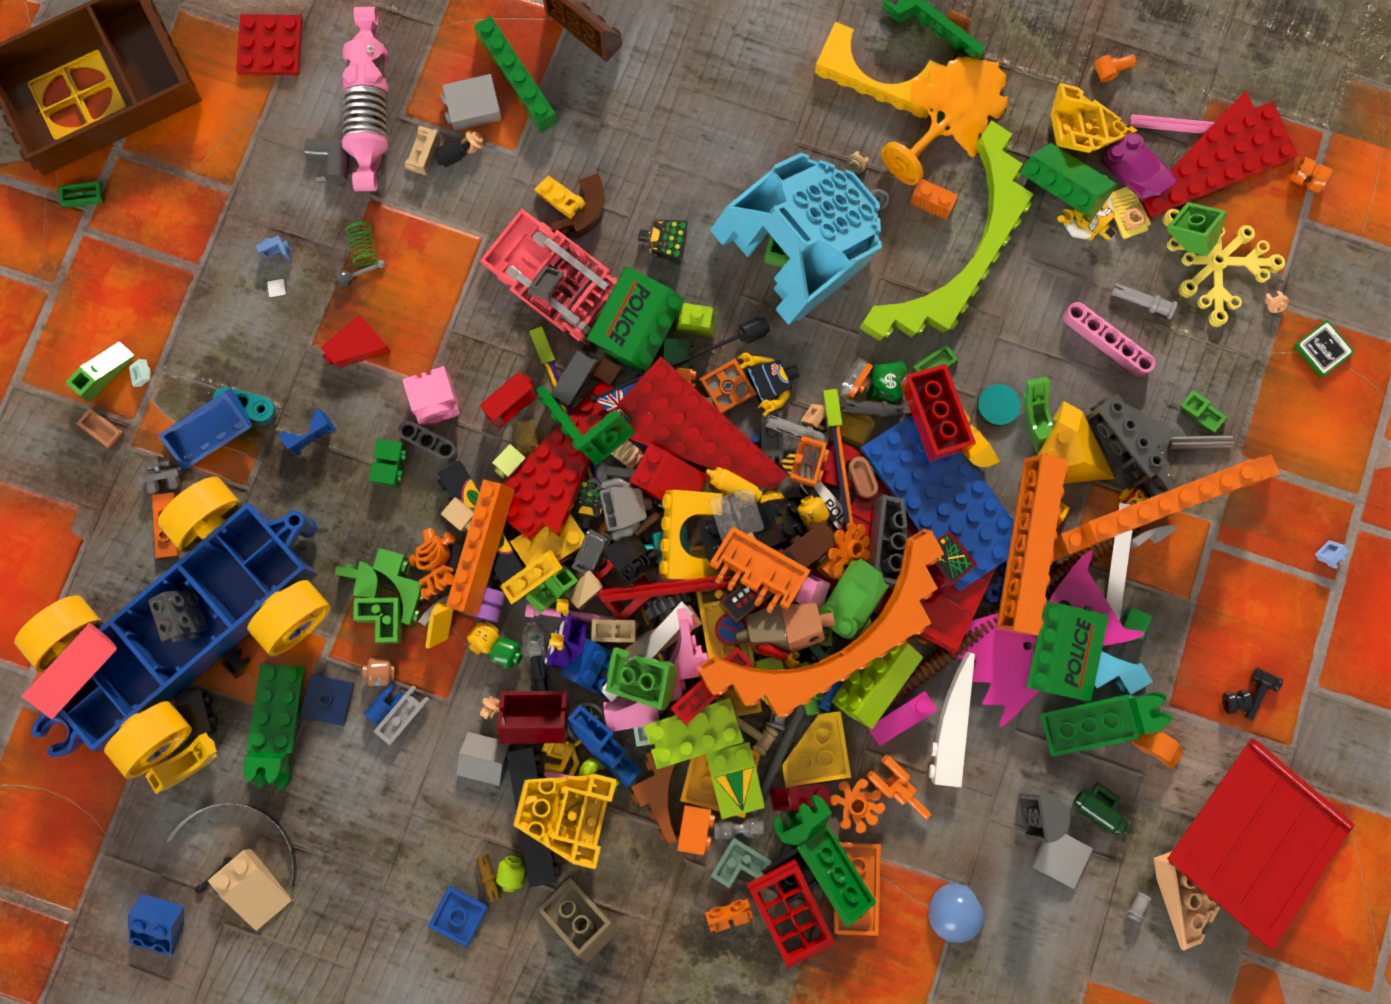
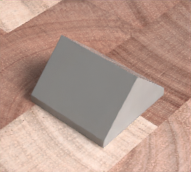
M468 732L459 752L457 775L500 786L507 760L506 752H509L511 744H500L499 739Z

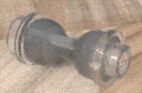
M758 816L749 818L742 824H735L731 820L723 819L714 821L715 840L720 839V842L732 839L739 833L748 838L756 837V839H760V835L764 834L763 821H759Z

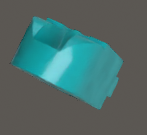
M224 387L217 389L213 395V399L230 388ZM236 388L232 389L241 403L246 400L248 401L244 409L250 421L260 425L271 423L276 416L277 407L270 399ZM261 407H265V411L263 413H259V409Z

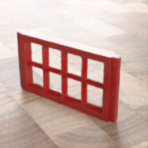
M795 859L747 883L787 968L836 944ZM794 874L799 887L784 894L779 881ZM775 884L780 897L765 904L759 892ZM802 891L807 903L792 911L787 898ZM783 901L788 913L773 920L767 908ZM810 907L815 920L800 927L795 915ZM791 917L796 930L781 937L776 924ZM818 924L823 936L808 943L802 931ZM799 934L804 946L789 953L783 941Z

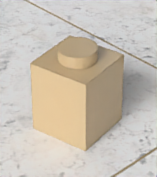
M454 497L441 515L457 529L466 533L469 530L474 511L460 499Z

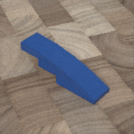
M579 705L568 717L567 723L593 756L623 785L628 787L642 769L625 756L628 751L612 738L614 733Z

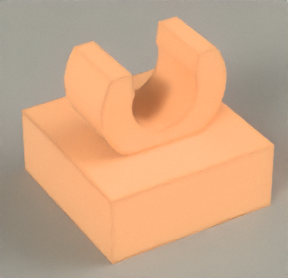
M811 404L801 422L806 426L810 425L816 429L823 430L824 427L820 425L822 419L827 421L825 407L823 405Z

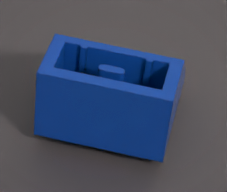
M585 638L582 653L567 668H563L560 675L605 698L606 696L602 693V687L607 683V673L612 652Z
M141 894L128 914L129 943L136 947H144L160 954L165 953L172 956L184 922V906Z

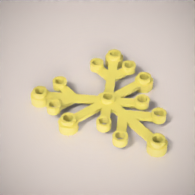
M1176 209L1168 210L1163 215V223L1168 227L1173 221L1171 214L1177 216L1179 211ZM1244 225L1237 230L1236 238L1222 250V236L1225 234V228L1223 227L1218 243L1208 256H1198L1187 252L1182 257V263L1185 266H1191L1192 264L1206 265L1192 280L1187 279L1180 284L1178 291L1182 297H1192L1198 290L1197 285L1213 271L1214 288L1206 295L1201 296L1197 304L1201 309H1206L1212 304L1214 299V311L1208 317L1209 323L1214 327H1221L1228 320V315L1224 311L1223 300L1231 310H1236L1242 304L1240 297L1232 296L1223 287V269L1227 265L1245 266L1260 283H1264L1270 278V272L1277 273L1285 266L1284 258L1278 254L1272 255L1270 258H1258L1270 248L1269 243L1264 240L1259 241L1255 245L1254 250L1246 257H1228L1241 244H1247L1254 238L1255 231L1251 226ZM1244 230L1247 231L1250 236L1245 235ZM1174 237L1167 242V248L1170 251L1185 250ZM1171 242H1175L1177 247H1173ZM1259 245H1263L1265 250H1261ZM1186 256L1191 257L1192 262L1187 261ZM1215 258H1219L1221 263H1218ZM1274 260H1277L1280 265L1275 264ZM1260 273L1265 274L1266 278H1262ZM1187 284L1191 285L1193 289L1189 290ZM1202 299L1207 300L1208 304H1203ZM1231 300H1235L1237 302V306H1234L1231 303ZM1217 314H1220L1223 319H1218Z

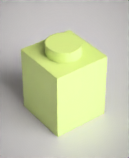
M509 444L492 462L496 467L494 471L502 479L505 477L509 478L526 458Z

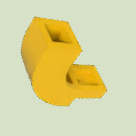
M207 733L201 734L181 753L152 767L145 777L155 794L161 793L180 783L217 757L214 741L208 737Z

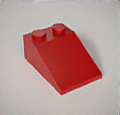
M649 443L630 480V484H632L633 488H640L643 493L663 501V496L668 490L700 492L708 476L669 452Z

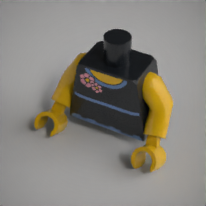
M743 353L738 356V359L744 361V363L739 365L740 368L743 369L750 366L747 368L746 374L757 393V399L760 403L758 408L761 407L766 410L762 415L767 416L770 412L782 408L790 397L792 389L790 380L800 377L796 365L784 369L780 360L775 361L773 358L751 356L749 353Z

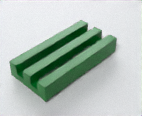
M101 181L58 186L59 203L62 208L104 203L102 198L103 183ZM95 188H96V191H88V192H83V191H82V192H76V193H72V194H64V192H71V191H79V190H87V189H95Z

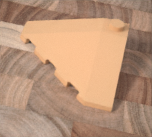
M1171 852L1154 858L1156 878L1180 948L1186 950L1202 943L1206 936L1202 934V930L1207 921L1213 922L1220 907L1169 862L1167 857Z

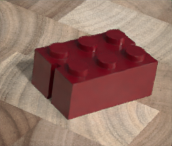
M567 691L501 692L500 712H498L496 727L500 744L567 742L568 725L566 720L569 717Z

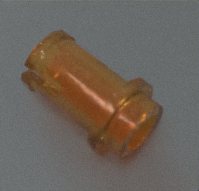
M951 8L947 14V18L957 26L962 27L961 29L968 30L973 20L970 14L964 15Z

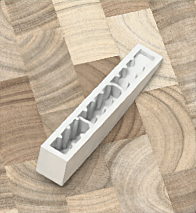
M966 652L955 673L941 711L936 740L931 745V756H934L933 765L930 764L928 775L936 785L962 786L975 654L971 652Z

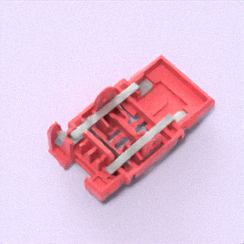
M522 208L479 261L498 276L501 282L507 286L510 285L511 288L509 290L517 295L519 299L554 326L558 327L563 333L568 330L572 337L578 341L581 340L587 346L591 342L587 341L586 338L618 280L610 276L611 271L560 231L556 230L553 233L549 226L543 222L540 223ZM562 257L563 260L557 266V270L564 272V278L548 301L534 295L530 298L531 294H528V288L542 268L549 265L554 267ZM588 259L591 260V261H592L593 263H595V264L592 266V264L588 261ZM567 280L575 287L580 288L577 291H575L574 288L567 284L565 281ZM561 285L573 294L571 299L569 297L566 299L565 294L558 290Z

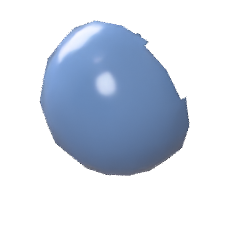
M951 883L942 886L934 893L929 903L928 918L930 925L939 937L948 942L962 943L973 939L981 931L985 922V914L972 890L964 884Z

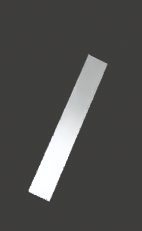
M1119 503V510L1131 504ZM1132 530L1118 535L1114 539L1106 601L1119 621Z
M682 601L648 637L639 655L653 658L680 629L676 609L685 608L687 616L693 615ZM606 683L602 687V693L612 702L618 695L605 691Z

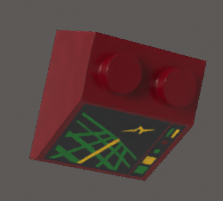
M951 531L937 539L944 555L939 557L937 563L931 566L926 565L938 588L933 592L936 597L948 590L977 566V563Z

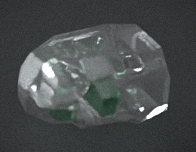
M535 622L527 623L522 633L524 658L539 655L547 656L543 628Z

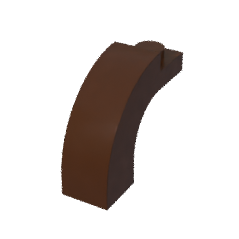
M599 173L579 180L586 205L571 219L565 218L551 223L553 233L558 230L567 237L571 235V232L575 231L578 239L595 228L602 217L605 205L604 190Z

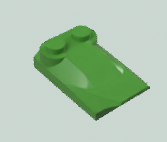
M863 559L851 561L828 600L819 609V615L833 612L835 625L830 626V629L851 641L858 638L889 588V585L884 582L883 573Z
M613 648L605 691L658 710H665L673 697L677 677L676 667L671 662H662L643 655H637L625 663L630 651Z

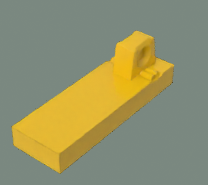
M550 550L500 587L510 603L514 604L563 568Z

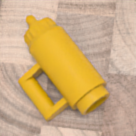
M717 467L715 470H706V473L710 476V484L720 490L718 493H721L722 496L725 493L739 501L736 505L722 497V507L737 514L743 504L754 507L759 501L762 491L758 490L756 485L727 469Z

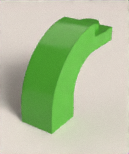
M1047 377L1026 380V393H1023L1026 425L1037 455L1054 427L1049 407L1050 381Z

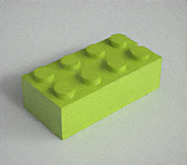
M907 642L901 646H894L889 649V653L881 658L876 657L870 661L866 668L857 669L852 672L831 702L849 717L873 729L923 659V656Z
M731 698L707 705L687 725H684L676 715L644 725L649 745H655V748L651 749L657 769L744 742Z

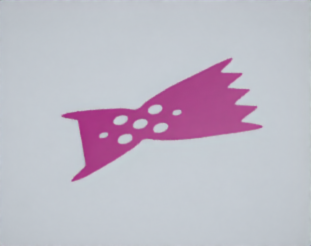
M1093 550L1085 553L1067 573L1049 601L1059 603L1062 600H1066L1073 607L1084 609L1085 606H1090L1093 612L1109 615L1103 646L1131 641L1143 636L1145 633L1142 631L1125 629L1088 572ZM999 613L971 621L966 635H969L968 631L970 630L973 633L976 632L975 627L982 630L984 637L978 636L979 642L976 643L974 641L972 643L973 647H970V645L967 647V652L974 653V660H976L972 682H987L991 684L982 705L1005 706L999 727H1003L1019 713L1039 690L1025 687L1035 635L996 630L997 624L993 618L998 620ZM989 620L994 626V628L991 629L986 621ZM983 623L989 631L988 634H986L980 624ZM1025 642L1032 643L1030 650L1024 649L1023 644ZM963 650V655L961 656L958 654L957 659H963L966 651Z

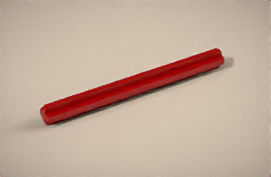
M725 575L723 582L720 584L715 582L717 576L602 589L600 595L601 601L605 603L723 589L728 587L732 577L731 575Z

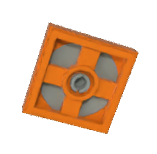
M736 358L699 379L708 397H712L713 405L722 414L757 396L756 391L742 368H740Z

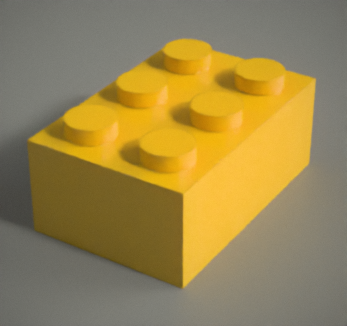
M570 514L560 537L545 526L531 542L521 534L510 541V543L527 567L550 550L558 562L569 556L576 555L579 552L585 535Z

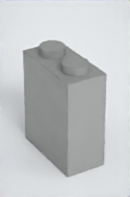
M491 74L443 85L444 93H441L443 105L448 107V112H445L447 123L452 124L454 131L502 120Z

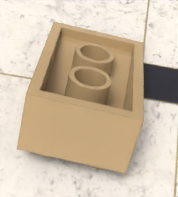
M252 849L243 850L208 880L219 896L255 931H258L292 901Z

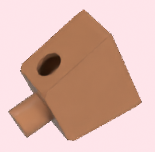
M815 603L790 605L788 610L780 606L791 653L824 641L823 628L835 625L833 612L819 615L818 607Z

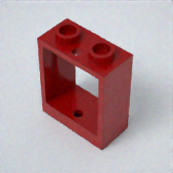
M518 371L479 406L485 416L500 430L537 398L535 393L536 387L527 374L523 376Z
M609 559L605 562L607 566L604 569L599 568L593 574L604 586L602 589H608L602 580L615 568ZM643 576L632 584L635 586L651 583ZM600 590V591L597 593V596L601 599V595H600L601 590ZM653 597L634 599L626 608L619 601L605 602L604 604L618 620H629Z

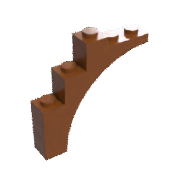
M651 751L646 754L645 764L650 772L654 771L655 775L632 786L633 791L630 794L635 804L639 803L641 807L648 803L650 804L648 811L653 821L657 820L659 823V835L663 841L667 840L668 844L678 839L670 810V786L677 763L657 769Z

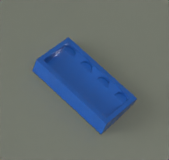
M232 388L158 434V436L181 468L185 470L250 429L252 424L240 400Z

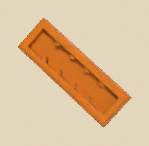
M174 492L152 495L156 559L180 557L179 549L158 526L160 514L176 497Z

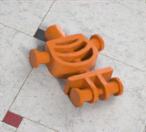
M432 528L425 529L422 532L424 543L416 548V555H410L408 559L412 567L431 572L419 580L420 585L427 586L421 588V595L427 600L432 597V594L437 595L440 593V590H445L447 585H452L454 576L451 574L454 572L453 568L445 565L450 559L451 554L448 545L454 543L456 539L450 532H445L443 538L436 536V531Z

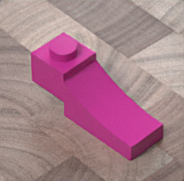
M923 691L879 719L873 729L869 727L867 729L878 746H881L937 711V708L927 693Z

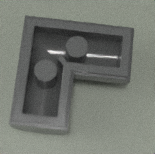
M306 139L304 145L305 157L307 161L326 162V181H347L349 153L342 148V140Z

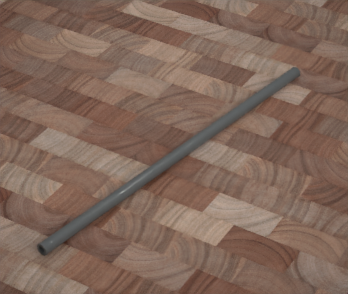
M832 630V646L825 647L823 651L833 655L841 636ZM800 704L796 707L760 784L764 802L806 713L804 705ZM761 809L751 811L750 813L758 816Z

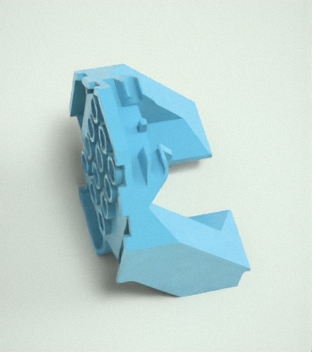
M799 153L775 164L766 175L730 203L710 229L722 245L734 241L747 257L755 251L769 232L790 259L775 276L774 279L777 285L773 288L782 299V302L775 310L788 325L805 317L862 270L882 248L881 241L879 240L881 224L880 218H878V211L880 210V204L854 172L847 169L844 172L835 169V165L823 160L813 161L809 159V155Z

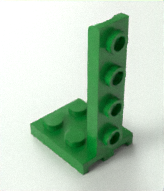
M544 386L536 389L541 396L539 401L546 409L548 407L551 409L550 416L556 423L560 421L562 424L559 427L567 437H572L573 440L570 443L578 452L582 451L595 465H598L636 433L632 426L615 409L583 435L562 406L555 401V397Z

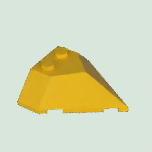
M1062 83L1058 85L1050 114L1057 147L1090 153L1121 140L1130 133L1137 132L1132 126L1130 128L1126 127L1120 121V117L1094 99L1091 102L1083 96L1084 91L1080 88Z
M1063 401L1052 419L1056 421V424L1038 455L1044 454L1067 459L1066 466L1068 467V472L1063 484L1115 479L1083 411Z

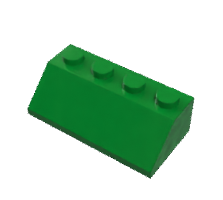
M1052 143L1034 153L1020 171L1029 181L1090 220L1094 219L1118 185Z

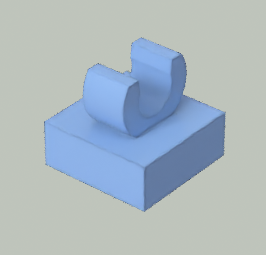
M1328 540L1315 556L1318 561L1327 563L1329 567L1337 569L1338 566L1336 564L1340 560H1346L1345 554L1348 552V549L1343 544Z

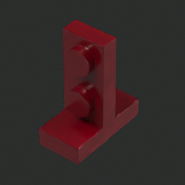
M829 783L770 789L772 811L799 810V806L803 803L812 808L811 797L813 795L821 797L827 806L832 805Z

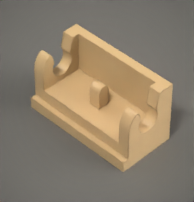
M419 126L408 160L405 161V169L427 176L441 138L437 130Z
M592 619L591 641L635 642L638 636L637 627H639V623L636 620Z

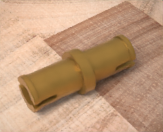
M489 854L483 856L485 865H483L481 857L476 858L475 861L481 876L479 881L483 883L487 902L489 903L494 901L492 891L495 900L502 897L496 883V873L494 874Z

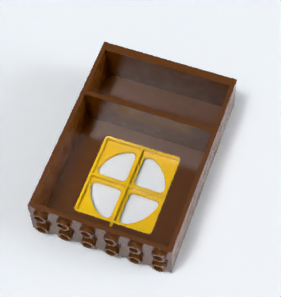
M91 0L0 42V109H3L5 113L2 117L5 123L13 130L11 136L15 143L20 145L22 150H19V153L25 162L29 161L32 168L39 170L44 176L203 101L153 0ZM76 68H92L102 72L105 75V80L83 91H79L72 78L71 71ZM58 76H63L71 91L70 97L49 107H44L43 99L48 86ZM111 88L113 92L112 99L107 110L99 118L92 119L84 102L85 99L102 90ZM77 104L85 124L80 127H63L53 123L50 116L68 106Z

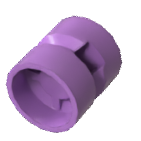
M486 587L478 616L473 614L471 616L498 623L501 615L499 607L504 605L506 595L504 592Z

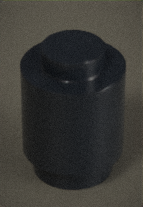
M453 140L436 148L437 153L434 154L438 165L443 164L445 168L463 160L462 158L466 156L459 140L456 142Z

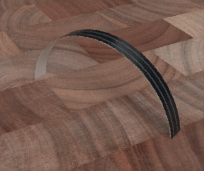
M227 803L253 808L266 815L277 825L290 848L293 864L291 886H295L297 872L296 856L292 842L284 828L271 815L261 809L246 804ZM206 807V808H204V809H201V810L195 812L194 814L190 815V816H189L188 818H186L184 821H182V822L176 827V829L171 833V835L169 836V838H168V840H167L166 842L172 841L173 837H174L175 834L178 832V830H179L190 818H192L193 816H195V815L198 814L199 812H201V811H203V810H205V809H208V808H210V807Z

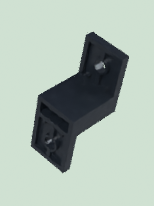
M805 497L768 500L731 517L698 522L697 527L709 565L732 526L746 534L752 532L758 541L772 549L789 543L798 535L800 537L808 533L806 531L808 527L804 526L797 509L802 503L801 500Z

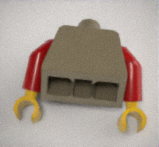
M780 603L775 606L771 614L767 612L768 605H760L755 611L746 616L748 629L735 631L738 644L751 642L754 653L784 661L789 668H796L800 662L795 660L800 655L798 652L790 654L788 652L790 647Z

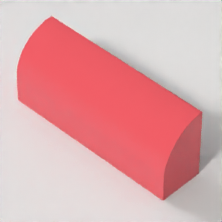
M89 622L21 697L50 719H53L116 651L115 644Z

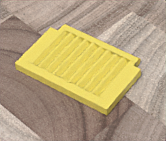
M1128 187L1113 191L1110 195L1115 213L1113 220L1122 239L1124 240L1148 231V226L1152 224L1139 197L1129 190ZM1136 208L1143 212L1145 220L1141 227L1129 228L1126 226L1123 217L1127 210ZM1136 215L1130 216L1133 222H1137L1138 218Z

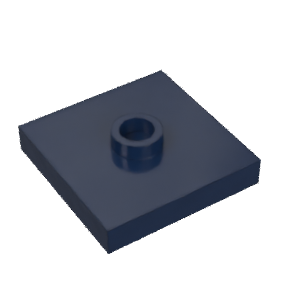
M310 674L300 717L344 726L355 683Z

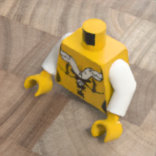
M1110 197L1093 220H1090L1075 209L1073 211L1070 209L1062 210L1065 216L1060 215L1057 218L1059 222L1064 223L1070 235L1075 238L1092 241L1100 234L1109 241L1117 233L1109 225L1115 217Z

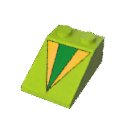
M749 742L705 754L721 819L765 808Z

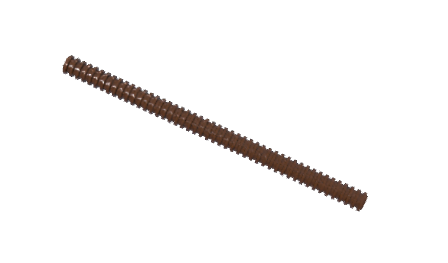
M1142 528L1133 529L1132 535H1135L1136 531L1139 532ZM1115 537L1079 551V553H1074L1073 556L1068 557V560H1064L1063 564H1058V568L1054 567L1052 572L1049 571L1050 583L1046 588L1045 595L1048 596L1050 591L1054 592L1067 573L1085 553L1093 550L1089 565H1092L1093 561H1098L1099 558L1104 557V554H1108L1109 550H1113ZM1000 606L998 610L994 609L993 613H989L987 616L999 613ZM989 620L986 621L990 628L993 629L992 623ZM983 623L980 624L986 634H988L989 631ZM975 627L976 632L968 631L969 635L965 634L955 655L944 648H939L938 652L932 653L933 656L929 655L927 660L923 659L922 663L918 664L891 703H897L896 700H901L903 695H908V691L912 692L914 687H919L918 684H923L924 680H929L930 676H935V672L939 673L941 668L945 669L947 664H952V660L956 661L958 654L960 656L963 655L962 651L965 650L967 652L969 645L973 647L972 643L974 641L976 643L979 642L978 636L984 637L982 630Z

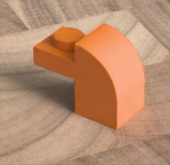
M1161 731L1140 734V739L1131 741L1142 752L1156 757L1171 769L1175 768L1184 751L1180 747L1179 742Z

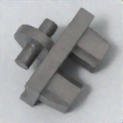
M156 456L153 458V463L147 465L148 471L155 470V472L138 477L139 483L145 484L148 493L162 490L160 479H166L168 489L182 486L180 474L184 473L183 469L176 467L164 470L165 467H170V461H162L160 456Z

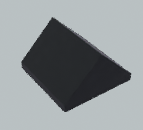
M796 845L761 870L763 875L795 859L809 889L818 884V881L797 849L799 845ZM794 874L779 881L784 894L799 887ZM775 884L772 885V888L774 889L778 897H780ZM802 891L787 898L788 903L790 904L802 896Z

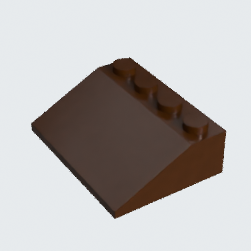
M543 0L545 14L605 62L622 46L619 30L607 25L603 17L592 13L584 2L580 3L578 0Z

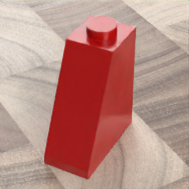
M360 315L320 347L325 352L322 357L330 366L334 363L338 368L390 352L388 346Z

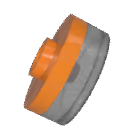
M859 357L843 378L838 395L853 400L858 392L862 394L870 381L868 375L873 365Z

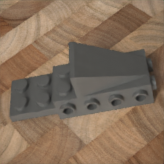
M1118 394L1112 398L1109 395L1090 409L1092 412L1085 418L1094 436L1132 488L1141 485L1150 498L1177 488L1171 475L1164 470V468L1170 465L1167 457L1157 447L1176 434L1174 429L1124 403ZM1114 435L1115 439L1112 440L1110 436ZM1125 452L1128 454V458L1124 457L1123 454Z

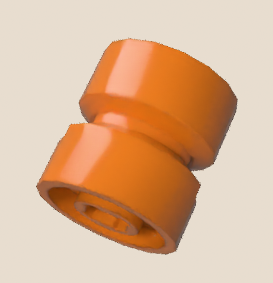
M1304 156L1295 168L1291 181L1300 186L1306 184L1307 189L1319 193L1327 183L1332 169L1323 164L1317 166L1316 161Z

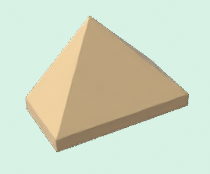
M589 570L566 596L579 611H582L604 586Z

